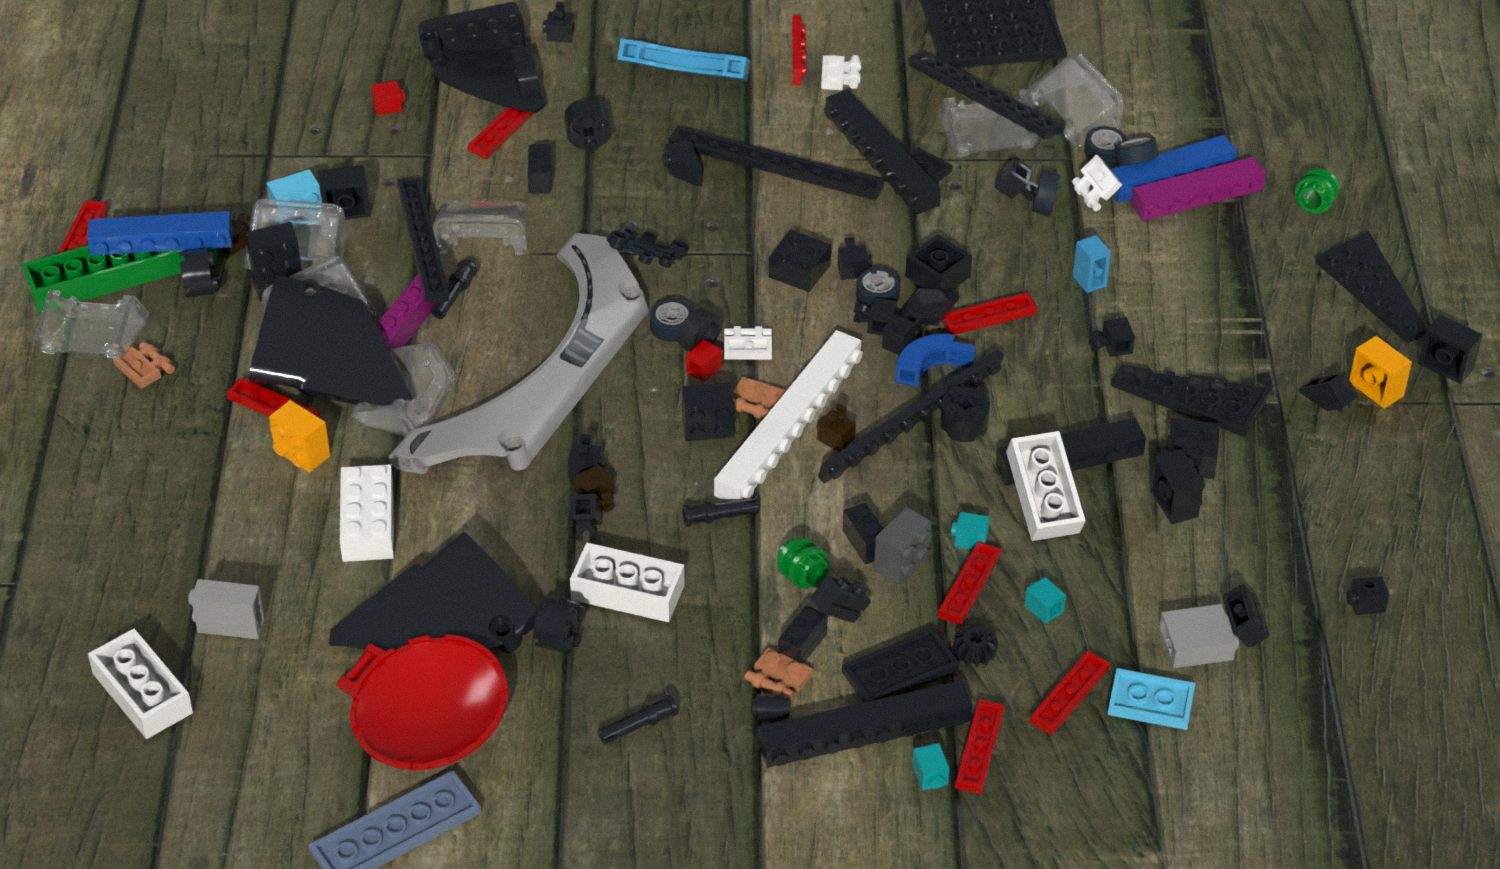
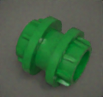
M1321 168L1307 171L1295 188V199L1298 205L1303 210L1314 214L1327 211L1339 194L1337 178L1328 170Z
M801 537L788 540L781 546L778 552L777 565L780 574L789 579L798 588L816 587L826 579L829 572L828 555L809 539Z

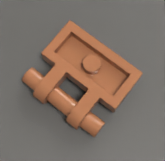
M147 342L140 344L139 351L132 346L113 357L114 365L141 389L160 379V370L168 374L173 373L175 370L171 360L167 356L159 354V350Z
M742 377L733 391L734 411L739 413L744 411L762 420L787 390Z
M767 648L754 664L755 672L748 670L745 680L751 682L752 686L758 689L764 688L773 694H782L783 697H789L790 701H792L795 696L794 691L800 692L813 676V668L771 648Z

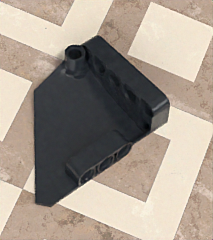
M507 2L428 19L419 24L418 32L423 56L428 59L439 81L479 99L519 111L535 114L545 107L531 47L526 36L521 9L517 3Z
M279 274L276 275L250 366V383L258 384L268 389H274V384L297 388L299 392L307 395L358 406H366L367 403L402 410L413 401L398 367L363 300L321 286L314 279L301 280ZM312 288L316 293L313 296H307L304 294V291Z
M462 532L422 565L414 564L330 629L329 645L365 649L368 644H372L384 651H388L391 648L396 650L409 644L408 640L429 635L430 638L445 637V634L476 641L489 651L499 647L501 651L510 653L519 648L521 644L520 636L522 634L526 635L534 629L538 610L492 558L466 532Z

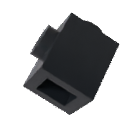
M1383 576L1352 579L1350 590H1347V602L1349 605H1352L1355 615L1386 612L1390 595Z

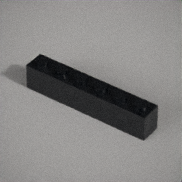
M1135 418L1060 434L1071 471L1144 455L1146 437ZM1008 446L997 448L996 467L1006 486L1015 484L1006 453Z

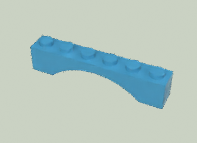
M623 38L620 40L617 58L622 63L746 82L751 61L747 57L684 50Z

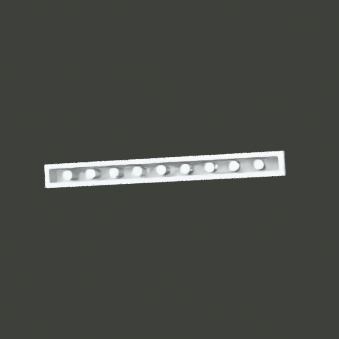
M838 330L833 333L715 477L714 496L727 502L751 498L754 489L759 483L762 484L769 470L776 467L781 455L788 452L791 443L796 437L799 438L806 424L813 421L818 409L825 406L831 393L837 391L839 383L843 378L846 379L850 374L851 368L861 361L863 351H861L860 339Z

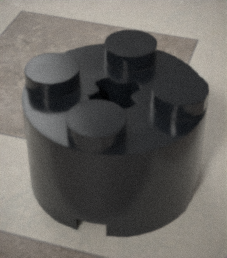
M587 99V101L583 102L577 100L566 109L564 116L568 141L573 146L584 149L587 152H594L598 147L606 143L611 135V127L608 113L603 103L595 99Z
M208 248L179 252V257L184 256V261L180 262L184 289L189 288L190 291L186 293V297L215 294V289L220 288L218 274L213 275L212 266L216 265L214 251L209 252Z
M960 386L949 388V391L942 398L940 428L948 433L949 438L959 442L975 441V437L980 435L982 437L986 434L990 414V401L986 391Z
M546 596L542 603H546L544 610H538L535 619L533 635L535 639L539 640L535 645L536 647L569 653L573 647L578 648L580 645L582 633L579 632V629L586 615V607L581 606L579 602Z

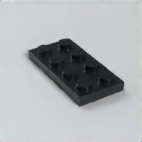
M934 628L925 630L842 665V673L863 703L903 694L959 670L958 660Z

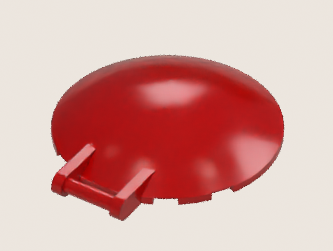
M445 634V637L430 638L429 635L408 640L409 644L396 650L391 648L388 651L368 644L363 650L364 654L345 677L341 676L336 685L341 691L352 696L351 710H349L352 730L360 746L377 761L404 770L439 768L461 760L474 752L488 740L498 727L507 706L508 684L498 659L483 645L465 637Z

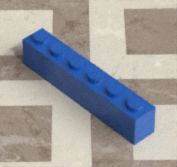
M1224 135L1159 154L1158 157L1150 161L1110 169L1122 183V186L1112 196L1118 203L1132 200L1133 187L1236 161L1237 150Z
M230 211L89 219L87 240L91 255L232 247L233 228Z

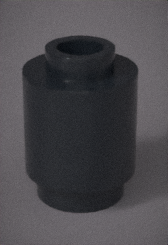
M757 694L756 700H751V716H756L757 721H783V718L790 717L789 697H783L782 694Z

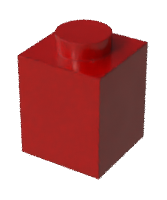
M397 81L371 85L373 104L377 115L403 111L402 102H405L404 90L399 89Z
M702 340L686 355V373L703 382H706L722 367V349L705 340Z

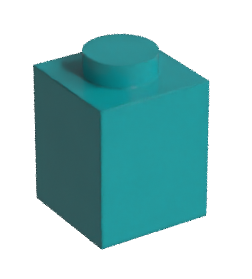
M960 512L958 522L953 521L951 536L955 537L954 547L973 550L978 541L986 544L990 516Z
M1044 577L1027 587L1024 606L1046 624L1064 613L1066 595Z
M937 743L913 749L912 767L921 789H937L948 785L949 766L940 744Z

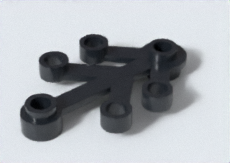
M624 229L623 232L613 230L606 239L610 243L609 246L615 250L627 249L639 255L638 260L643 264L650 265L655 256L659 258L658 263L667 268L672 266L674 258L681 260L685 257L689 249V245L680 240H672L670 246L654 244L657 236L650 232H644L643 236L635 240L637 233L631 229Z

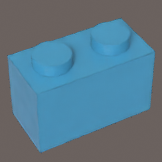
M1097 235L1076 242L1073 277L1086 293L1107 286L1111 251Z

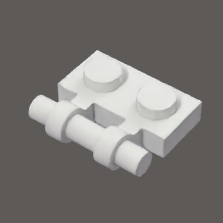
M823 55L821 89L843 90V85H849L852 89L857 88L860 82L859 71L861 70L859 57L853 55L849 62H844V56Z
M1097 154L1081 169L1085 176L1082 179L1076 177L1072 181L1075 191L1078 195L1084 197L1085 204L1094 211L1101 209L1100 197L1107 201L1122 186V183ZM1092 184L1094 189L1090 192L1089 186Z
M741 326L724 328V359H772V328H762V326H755V328H741Z

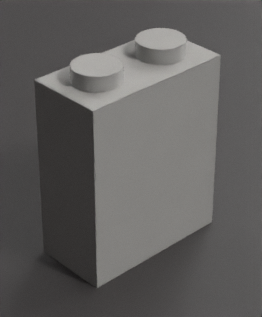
M203 579L197 580L195 588L190 590L189 604L193 607L192 620L196 622L198 633L259 639L265 621L259 586Z
M1222 604L1161 612L1159 631L1173 668L1234 660L1235 650L1239 648V640L1232 632L1228 614H1225Z

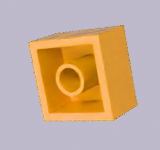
M1375 336L1356 348L1350 381L1354 387L1385 409L1404 396L1412 362L1388 343Z
M291 400L269 416L273 448L279 456H284L292 461L296 467L303 468L309 473L330 457L325 421Z

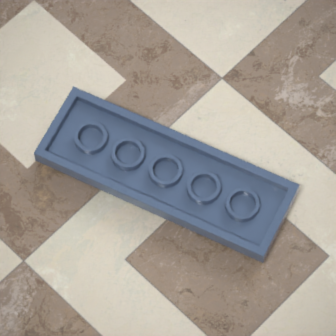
M452 770L309 844V852L321 869H376L481 814V806Z

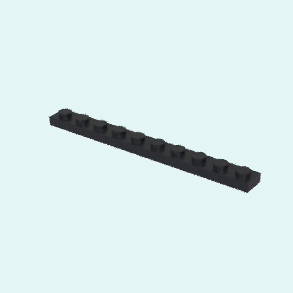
M926 51L908 57V65L919 72L930 76L932 79L941 82L945 86L1018 124L1042 139H1051L1053 136L1062 133V124Z
M677 126L669 138V144L691 140L695 153L875 201L884 187V180L681 126Z
M420 178L398 179L397 187L424 300L431 303L449 301V290Z
M999 349L993 351L822 463L818 478L824 484L831 479H838L846 469L856 467L867 455H874L881 446L886 443L891 444L902 432L907 433L919 421H926L937 409L941 410L942 398L949 391L950 387H977L989 375H996L1002 368L1001 363L1004 354Z

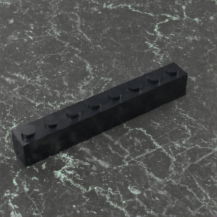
M849 89L826 97L824 113L827 119L836 125L838 131L847 137L849 143L858 149L860 155L865 157L871 167L879 172L882 179L889 183L897 195H900L907 207L911 208L918 215L940 206L941 188Z
M963 681L758 726V745L767 768L782 766L786 763L808 760L825 754H835L847 749L861 748L878 742L883 743L900 737H910L922 732L936 731L953 725H962L971 722L973 704Z

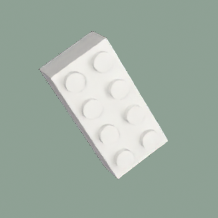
M1056 431L1011 439L1006 453L1031 541L1080 533L1086 520L1060 432Z
M391 464L341 467L340 547L343 562L394 559V488Z
M587 542L570 578L571 600L665 622L670 621L685 585L683 564Z
M135 629L88 653L93 675L146 739L193 714L187 690Z

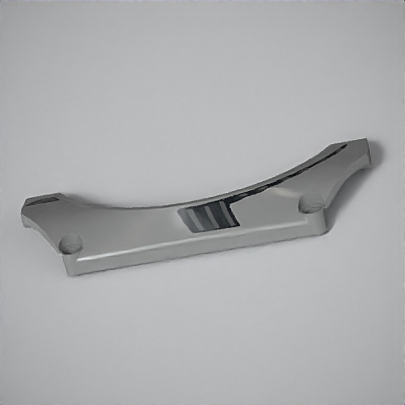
M575 233L557 253V259L572 271L578 281L579 303L574 321L555 351L529 376L493 400L459 416L410 431L389 455V461L396 469L425 474L432 465L471 455L506 456L510 468L517 471L523 470L530 465L534 457L642 319L649 313L643 291L639 289L635 277L618 251L609 246L610 243L607 242L606 237Z

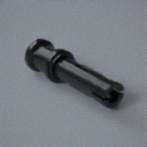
M464 259L458 263V269L449 277V301L436 303L432 307L431 313L434 317L443 319L459 293L467 289L469 280L478 272L473 262Z
M757 497L720 504H711L707 501L703 505L682 506L685 527L702 522L711 524L716 519L759 514L760 512Z
M667 693L663 696V699L652 704L646 703L642 706L641 710L597 729L598 733H601L598 735L605 745L648 724L655 726L659 720L670 715L674 717L678 715V709L672 696Z

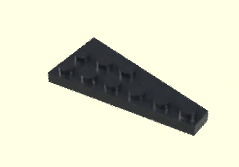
M1369 231L1316 256L1315 263L1407 344L1425 335L1427 329Z
M1121 365L1111 381V387L1203 422L1220 424V428L1243 437L1246 436L1270 397L1274 386L1265 384L1264 387L1251 386L1252 382L1243 381L1242 384L1229 383L1227 379L1194 374H1189L1188 377L1175 376L1176 372L1166 371V374L1153 373L1149 368Z

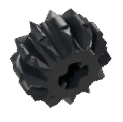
M975 623L971 628L964 625L961 631H957L955 642H953V650L956 653L957 660H964L966 666L974 664L977 668L979 663L987 666L989 660H994L998 647V641L994 637L993 630H987L985 625L980 628L976 627Z

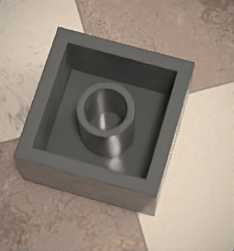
M905 507L876 536L874 571L898 585L905 578H909L915 568L920 563H924L930 555L931 521Z

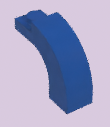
M934 334L919 338L906 346L901 352L896 365L895 383L919 387L923 373L935 365L947 364L969 368L975 364L976 345L954 342L955 335Z

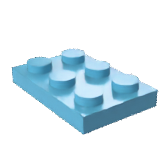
M1117 668L1108 715L1187 730L1195 683Z

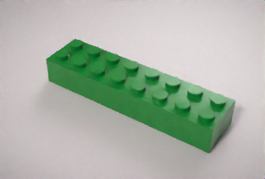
M89 245L22 263L21 265L25 282L38 313H42L181 273L180 262L184 261V256L179 257V252L188 250L91 255ZM209 248V252L214 251L216 263L219 262L217 248Z

